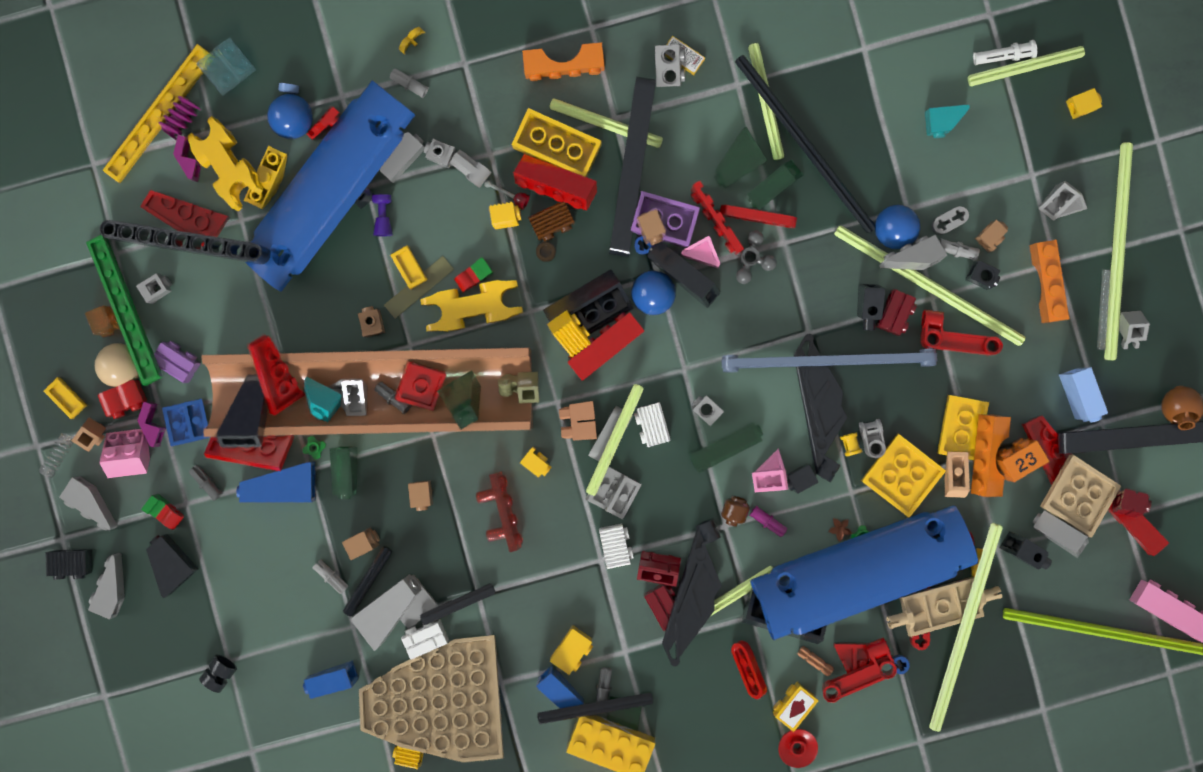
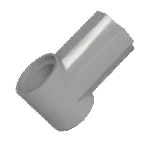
M461 150L456 152L450 161L452 166L463 173L478 188L482 186L492 173L480 162L474 161Z

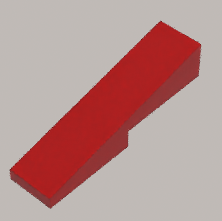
M1113 500L1108 511L1118 523L1128 530L1148 555L1155 556L1169 544L1143 515L1134 518L1125 514L1114 513L1112 510Z

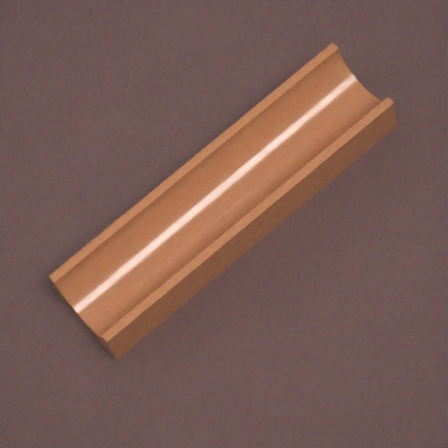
M531 349L280 354L281 360L287 364L289 373L298 382L297 386L303 392L304 379L306 377L326 387L342 379H363L368 386L367 415L346 416V412L340 406L327 423L310 414L307 399L304 396L276 415L270 414L268 410L264 436L531 430L533 428V403H519L518 393L513 392L509 397H503L499 394L498 379L506 374L517 376L521 372H532ZM251 354L202 355V364L209 371L213 393L211 418L208 426L204 429V437H216V433L247 374H257ZM407 361L447 373L434 411L412 405L406 414H402L392 404L388 405L387 400L375 392V386L379 382H383L393 391H397Z

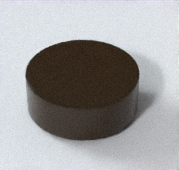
M542 242L536 248V255L541 261L549 262L554 259L556 249L552 243Z

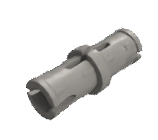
M940 238L939 242L945 252L952 254L953 257L958 258L960 256L973 261L978 259L980 249L963 245L962 242L956 243Z

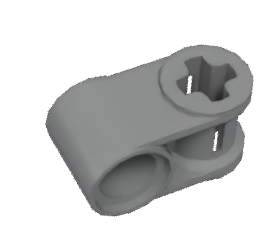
M876 419L874 422L869 423L859 422V430L865 453L872 458L883 456L886 446L881 420ZM874 443L879 445V452L877 454L871 452V445Z

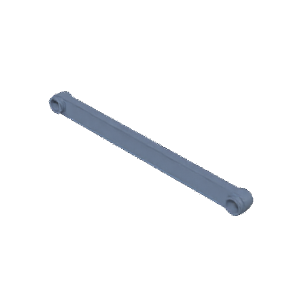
M922 349L920 353L770 358H738V355L722 356L721 363L723 372L730 373L739 372V368L897 363H920V366H936L938 360L936 349Z

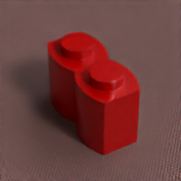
M135 379L97 395L106 417H113V419L124 416V412L129 409L132 411L139 410L144 402H148L139 380Z

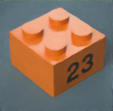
M1020 438L1012 443V447L1007 450L1003 448L996 453V466L999 473L1005 477L1004 480L1011 482L1018 481L1050 462L1037 440H1023V438Z

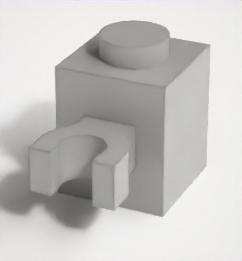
M1141 311L1121 312L1119 332L1123 336L1121 342L1123 349H1128V344L1131 342L1134 348H1139V341L1147 340L1150 323Z

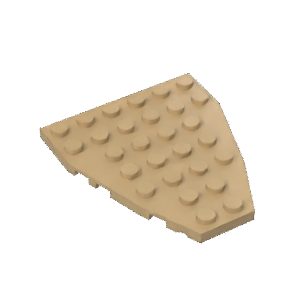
M495 635L454 639L448 644L395 666L382 677L376 678L369 685L359 689L360 731L402 748L460 762L504 758Z

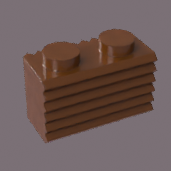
M563 201L528 217L538 240L543 239L544 242L554 238V234L559 231L565 233L573 229L571 225L575 224L566 203Z

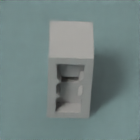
M681 45L655 46L656 87L682 86V82L685 81V69H682L681 61H685V50L681 49ZM670 49L676 55L675 59L671 62L665 57L666 52ZM669 70H673L676 73V79L673 82H669L666 79V73Z

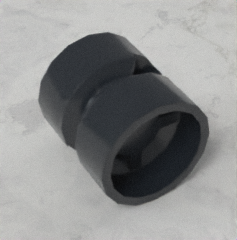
M215 655L209 663V668L205 669L200 676L199 681L207 689L220 693L228 683L227 679H230L237 670V666L228 658L222 655Z

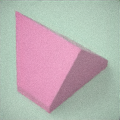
M710 236L682 250L680 255L681 257L717 269L720 266V261Z
M779 448L752 473L755 492L788 490L786 471Z

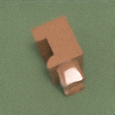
M593 401L569 404V407L559 409L560 420L571 418V426L561 427L562 438H573V440L597 439L595 421L577 422L595 419Z

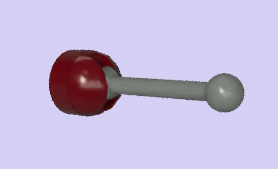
M485 180L484 182L485 187H491L513 198L514 204L520 209L524 210L530 199L529 195L522 192L514 195L492 184L490 180Z

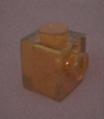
M101 306L85 313L93 335L104 338L113 335V331L119 329L115 314L110 306Z

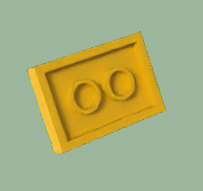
M948 395L937 454L947 455V452H968V459L974 460L979 414H987L989 402Z

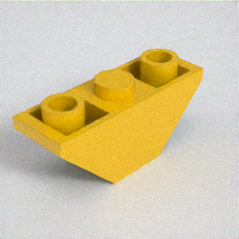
M268 146L257 170L263 192L258 195L249 188L243 201L261 209L269 203L277 193L284 177L287 154Z

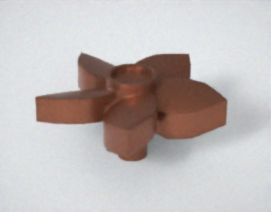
M833 518L835 527L830 528L828 532L836 534L839 542L843 539L844 534H852L851 530L846 528L849 519H845L840 523L838 519Z

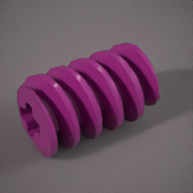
M182 96L177 97L181 102L180 104L173 102L176 110L168 109L171 116H163L166 123L158 122L161 129L175 140H177L175 134H183L180 127L188 128L185 121L192 123L193 120L189 115L197 116L194 109L201 110L189 99Z

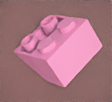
M142 429L106 433L99 463L107 478L146 474L149 467L150 454L148 442Z

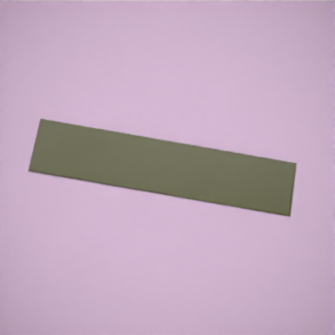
M442 256L424 271L428 279L427 281L411 290L407 285L384 306L394 318H397L454 269Z

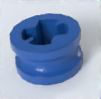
M643 236L638 237L634 244L636 252L641 255L649 253L652 247L651 243H648L647 246L649 248L647 250L645 248L644 251L639 249L640 245L638 242H643Z
M902 655L893 656L896 664H898L897 660L904 662L903 668L899 669L896 666L897 674L906 673L910 667L909 661Z

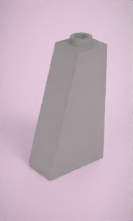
M409 574L350 619L374 651L385 642L422 589L419 587L418 581Z

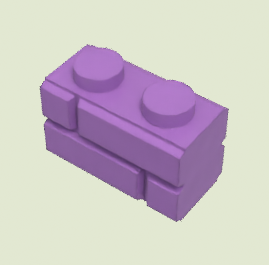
M171 340L169 343L162 341L154 353L159 368L182 383H189L201 365L196 360L197 356L187 351L184 353L179 350L181 346Z

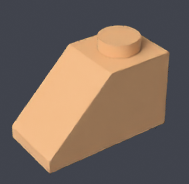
M947 452L944 477L945 497L965 498L970 491L968 452Z

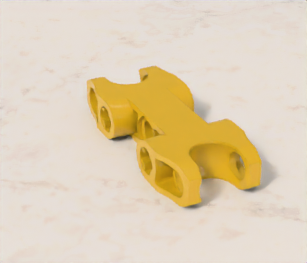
M211 116L207 121L210 126V134L205 140L200 139L193 133L189 134L187 138L191 151L197 161L205 168L212 165L219 179L213 183V187L218 195L232 209L239 211L243 206L239 199L242 189L248 186L259 195L263 192V187L253 166L244 158L238 162L231 151V148L237 144L233 134L218 119Z
M495 280L479 284L481 294L459 298L458 289H450L420 299L421 305H438L442 311L441 319L436 323L428 324L426 331L450 332L464 329V318L484 314L488 324L505 321L513 316L524 313L523 307L508 308L502 302V296L507 290L518 287L517 280Z

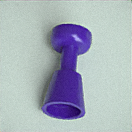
M372 195V202L378 204V217L375 218L373 236H393L390 219L386 217V204L391 203V195Z

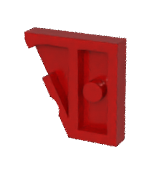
M331 106L306 135L313 140L328 125L332 127L339 119L337 116L339 111Z
M834 643V648L847 673L873 662L865 646L868 643Z

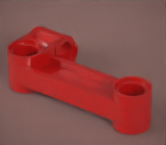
M923 311L920 342L926 349L991 356L1000 353L1003 348V343L998 337L946 332L943 329L944 312ZM929 334L935 337L934 345L930 344L927 340ZM989 341L995 345L993 352L987 347Z
M884 637L865 645L874 662L837 678L826 680L823 683L822 692L826 701L830 703L837 702L845 696L885 679H891L896 675L897 668ZM884 664L892 665L890 670H882ZM829 688L837 690L834 694H828L826 691Z

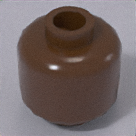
M731 496V498L725 500L721 516L726 520V524L737 527L738 524L746 522L750 510L746 499Z

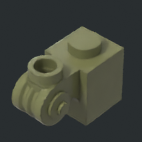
M521 372L517 376L506 374L498 379L499 394L501 396L509 397L513 392L518 393L519 403H539L538 372Z

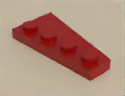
M699 180L692 186L691 198L696 204L700 203L704 209L702 213L708 221L711 219L714 223L713 229L719 237L723 236L726 241L724 245L730 253L734 252L735 255L739 254L744 250L743 246L729 226H725L726 221L721 212L713 209L714 201L709 194L707 195L702 192L700 188L703 187V184Z
M150 190L140 206L177 231L218 237L230 218L229 216Z
M262 335L248 344L270 414H278L305 396L303 390H300L297 386L298 382L289 373L287 364L281 360V355L269 336Z
M1041 415L1025 422L1022 426L1029 440H1037L1050 461L1042 467L1052 485L1068 456L1072 455V453H1059L1058 435Z
M271 435L263 437L262 447H221L217 438L211 437L204 455L206 458L281 471L294 436Z

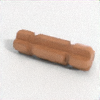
M805 646L799 649L797 654L802 659H806L809 664L821 670L824 675H831L834 668L830 664L825 663L823 659L813 652L810 653V650Z

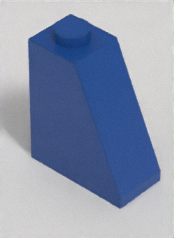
M353 660L307 676L303 683L305 693L309 694L310 699L352 688L359 680Z
M554 665L550 666L538 677L536 687L559 709L584 704L583 697Z

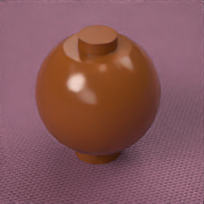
M1177 386L1168 391L1164 396L1161 404L1162 413L1170 423L1178 424L1179 429L1190 430L1195 427V423L1203 416V398L1195 389Z

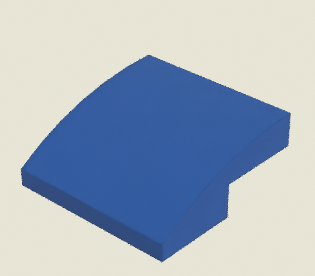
M202 399L162 408L171 447L211 438L204 437V429L208 426Z

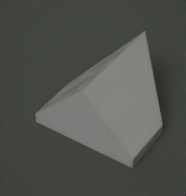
M1063 181L1055 185L1038 209L1055 221L1057 218L1085 210L1087 206L1082 193L1068 182Z
M342 379L328 386V388L342 394L341 406L346 412V416L367 415L368 386L363 379Z

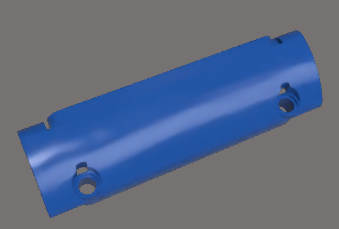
M371 80L362 92L361 97L351 101L255 229L254 238L251 243L268 248L270 251L269 261L265 264L245 263L267 283L282 292L293 278L291 274L299 275L305 269L401 142L404 133L399 128L405 129L415 114ZM381 121L380 125L376 128V124ZM259 250L256 252V258L259 256ZM284 250V252L279 257L278 254L280 253V251Z
M952 505L937 512L917 514L778 565L771 570L770 574H764L750 581L755 595L760 600L769 634L773 640L791 634V631L796 635L810 632L954 578L959 570L978 564V557L968 528L957 507ZM940 534V537L937 539L933 537L934 535ZM791 588V589H792V592L786 594V593H785V590H788V589Z

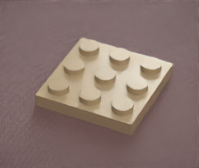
M1069 455L1040 506L1087 537L1092 538L1121 485L1075 455Z

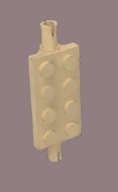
M969 577L900 597L902 613L887 616L886 620L890 621L887 623L888 627L893 629L906 625L908 636L913 637L961 623L975 577ZM999 586L983 591L975 619L984 617L983 607L988 601L1002 598V594H998L1001 592Z

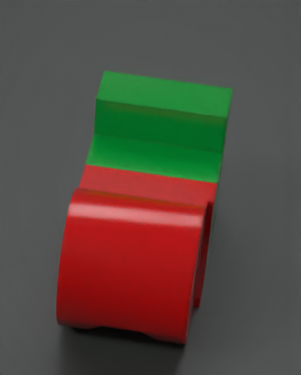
M481 257L476 263L456 276L454 281L464 293L484 281L494 272L485 259Z
M160 494L152 495L141 509L172 530L184 518V515Z

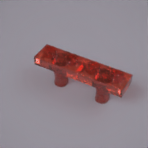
M502 471L489 475L492 488L477 492L476 499L479 504L495 500L497 503L502 527L486 531L488 542L505 538L509 552H514L522 548L523 540L516 528L518 524L517 517L512 513V498L510 494H507V479L505 475H502Z

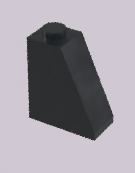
M168 534L154 537L149 542L151 546L146 549L160 594L163 598L170 596L199 569Z

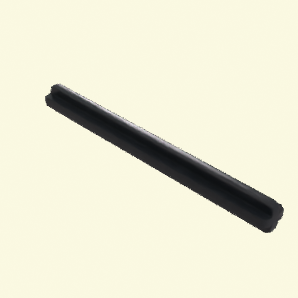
M651 693L539 712L537 713V720L539 724H546L653 704V696Z

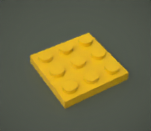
M897 434L886 447L885 454L876 460L861 481L910 518L946 470L900 434Z

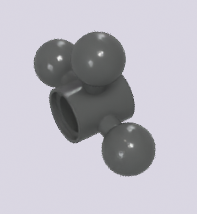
M758 230L749 233L748 242L750 246L740 255V261L744 266L737 271L736 279L741 284H747L751 281L752 274L749 270L756 263L761 264L762 268L766 271L774 270L777 265L775 257L771 255L760 257L756 247L762 244L764 236ZM745 253H753L755 256L754 262H747L745 260Z

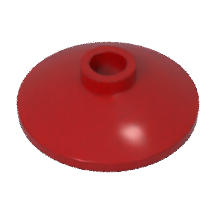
M796 729L794 732L790 730L780 739L778 752L786 765L793 768H802L811 764L816 758L818 743L815 737L807 730ZM796 743L800 744L798 748H794Z

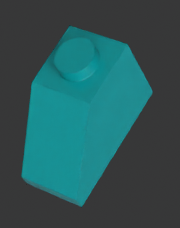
M959 105L929 108L925 112L927 136L933 135V138L945 137V134L949 133L966 114L970 106Z
M309 377L304 379V392L310 414L328 423L341 406L342 394Z

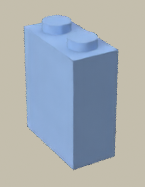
M1091 367L1076 368L1059 374L1075 419L1083 420V422L1090 421L1091 423L1101 420L1102 415L1108 414Z

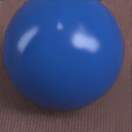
M284 94L272 101L268 109L267 118L271 129L277 135L286 139H297L304 136L311 128L313 113L310 105L302 97L295 94Z
M892 205L885 208L878 215L875 222V233L878 240L890 249L898 250L908 244L912 245L920 233V221L917 214L911 208L904 205Z
M647 271L638 276L634 281L631 296L634 305L641 312L648 315H659L666 312L673 305L676 289L671 278L665 273Z

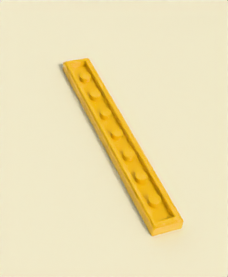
M198 44L195 46L102 171L119 183L123 181L161 130L158 122L166 123L163 116H171L168 111L169 108L176 110L173 102L180 104L181 102L177 97H186L215 57Z

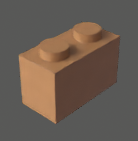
M657 209L637 217V224L646 244L651 243V245H655L663 241L662 239L666 231Z
M370 527L343 541L342 544L350 560H353L379 546L378 541H380L377 532L375 530L372 531Z

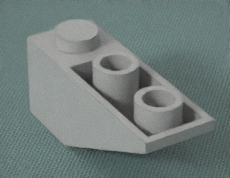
M936 235L930 238L924 236L916 241L917 244L913 246L908 244L900 249L901 252L897 254L895 252L887 254L883 257L884 261L879 266L880 268L925 270L941 262L947 254Z
M81 476L72 477L59 497L64 500V504L70 508H76L84 518L97 522V526L103 530L117 528L118 525L97 487Z
M116 553L107 558L104 565L106 567L104 574L97 581L98 588L89 599L90 606L88 610L109 620L118 615L125 599L121 553Z

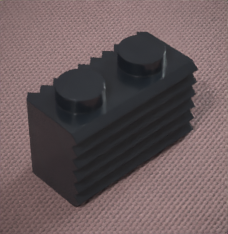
M51 550L45 552L46 576H53V580L66 579V576H73V579L85 578V575L93 571L92 550Z

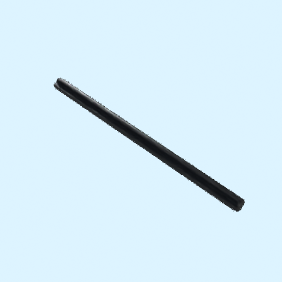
M745 55L738 57L735 61L736 65L865 232H872L876 225Z

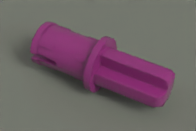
M757 505L749 514V516L760 522L763 528L767 527L779 537L784 536L787 528L775 520L773 515L767 514Z

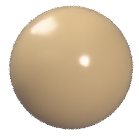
M110 344L104 347L95 359V372L98 378L108 386L117 387L128 381L137 380L139 377L126 344Z

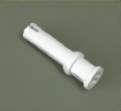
M1030 40L1029 43H1013L1011 47L974 52V65L1007 59L1019 61L1020 58L1025 57L1036 58L1037 45L1035 40Z

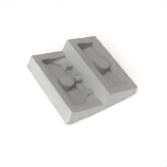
M608 467L595 496L588 494L586 500L623 519L641 484Z
M414 574L412 577L418 581L419 587L422 590L400 619L407 629L421 620L420 614L438 606V603Z

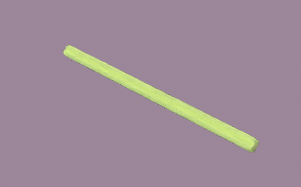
M1128 142L1120 145L1104 353L1106 360L1117 359L1133 144Z
M841 225L835 231L837 237L880 263L884 261L883 257L888 254ZM892 269L1014 344L1021 346L1026 338L1024 335L918 271L912 269Z
M996 523L990 525L929 727L933 731H941L1003 527Z

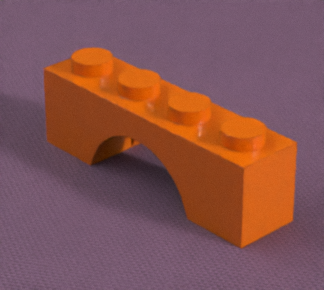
M602 42L582 44L578 55L574 59L562 63L548 58L543 49L522 51L525 77L530 79V81H539L541 77L559 79L561 75L578 77L581 76V73L597 75L604 71Z
M1057 240L1029 245L1032 265L1036 268L1041 283L1039 309L1042 323L1069 319Z
M979 414L971 494L984 497H1003L1005 477L997 469L996 453L1000 444L1009 437L1011 417Z

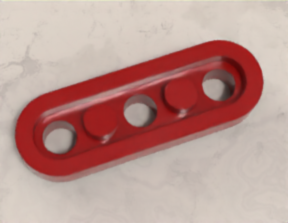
M740 640L732 646V655L748 694L754 699H760L767 693L765 681L750 645Z

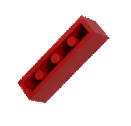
M526 154L523 155L513 172L515 184L519 187L534 190L540 195H547L558 202L563 201L577 209L587 211L597 193V181Z
M624 312L615 319L617 323L612 327L609 325L604 327L600 331L601 336L596 340L593 337L589 339L591 344L587 348L574 354V357L568 356L570 360L567 363L582 381L644 332V329L630 312L627 315Z

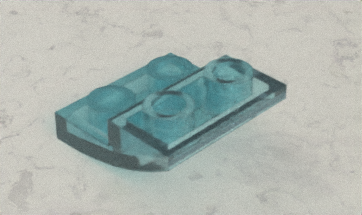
M230 37L196 64L222 96L256 71Z

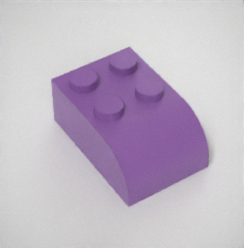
M642 191L631 231L642 235L637 224V217L657 209L666 231L662 242L688 248L700 207Z

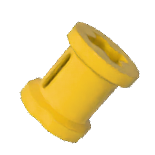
M857 432L840 437L845 446V456L863 452L859 448Z

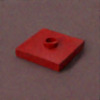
M407 361L394 399L434 411L447 373Z

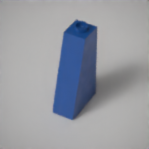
M315 461L239 482L236 490L239 502L315 501Z

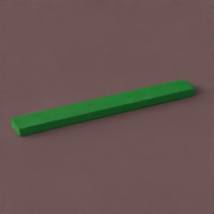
M99 235L87 241L86 244L141 383L146 386L163 378V375L109 240Z

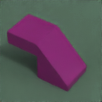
M178 135L173 155L187 178L198 182L202 165L197 160L188 158L190 149L188 138Z
M150 401L143 403L137 421L149 446L160 447L166 428L152 423L158 404Z

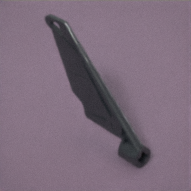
M812 334L805 335L795 351L794 357L806 356L802 349L805 341H810L808 356H821L813 343L814 337ZM828 366L796 367L814 461V473L831 483L841 465L826 457L825 454L847 419V415L841 406L843 391Z
M713 518L695 526L696 533L662 641L669 662L675 667L680 663V656L715 611L714 597L722 587L705 546L721 538ZM674 643L676 659L672 658L669 652Z

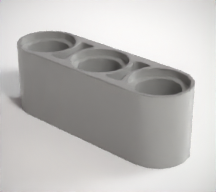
M615 406L588 455L598 462L619 419L622 408Z

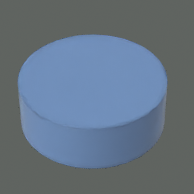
M279 83L278 90L284 93L298 94L299 86Z

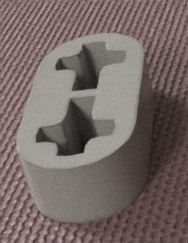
M959 206L933 220L931 225L933 232L942 235L964 224L969 218V212L966 208ZM956 211L963 213L962 221L960 219L952 220V217L957 214ZM939 221H948L949 224L944 226V231L942 228H937Z

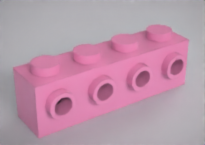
M1140 580L1129 600L1203 643V610L1201 612L1196 611L1195 605L1186 600L1183 602L1177 599L1178 595L1169 590L1166 592L1160 589L1161 585L1152 580H1149V582Z

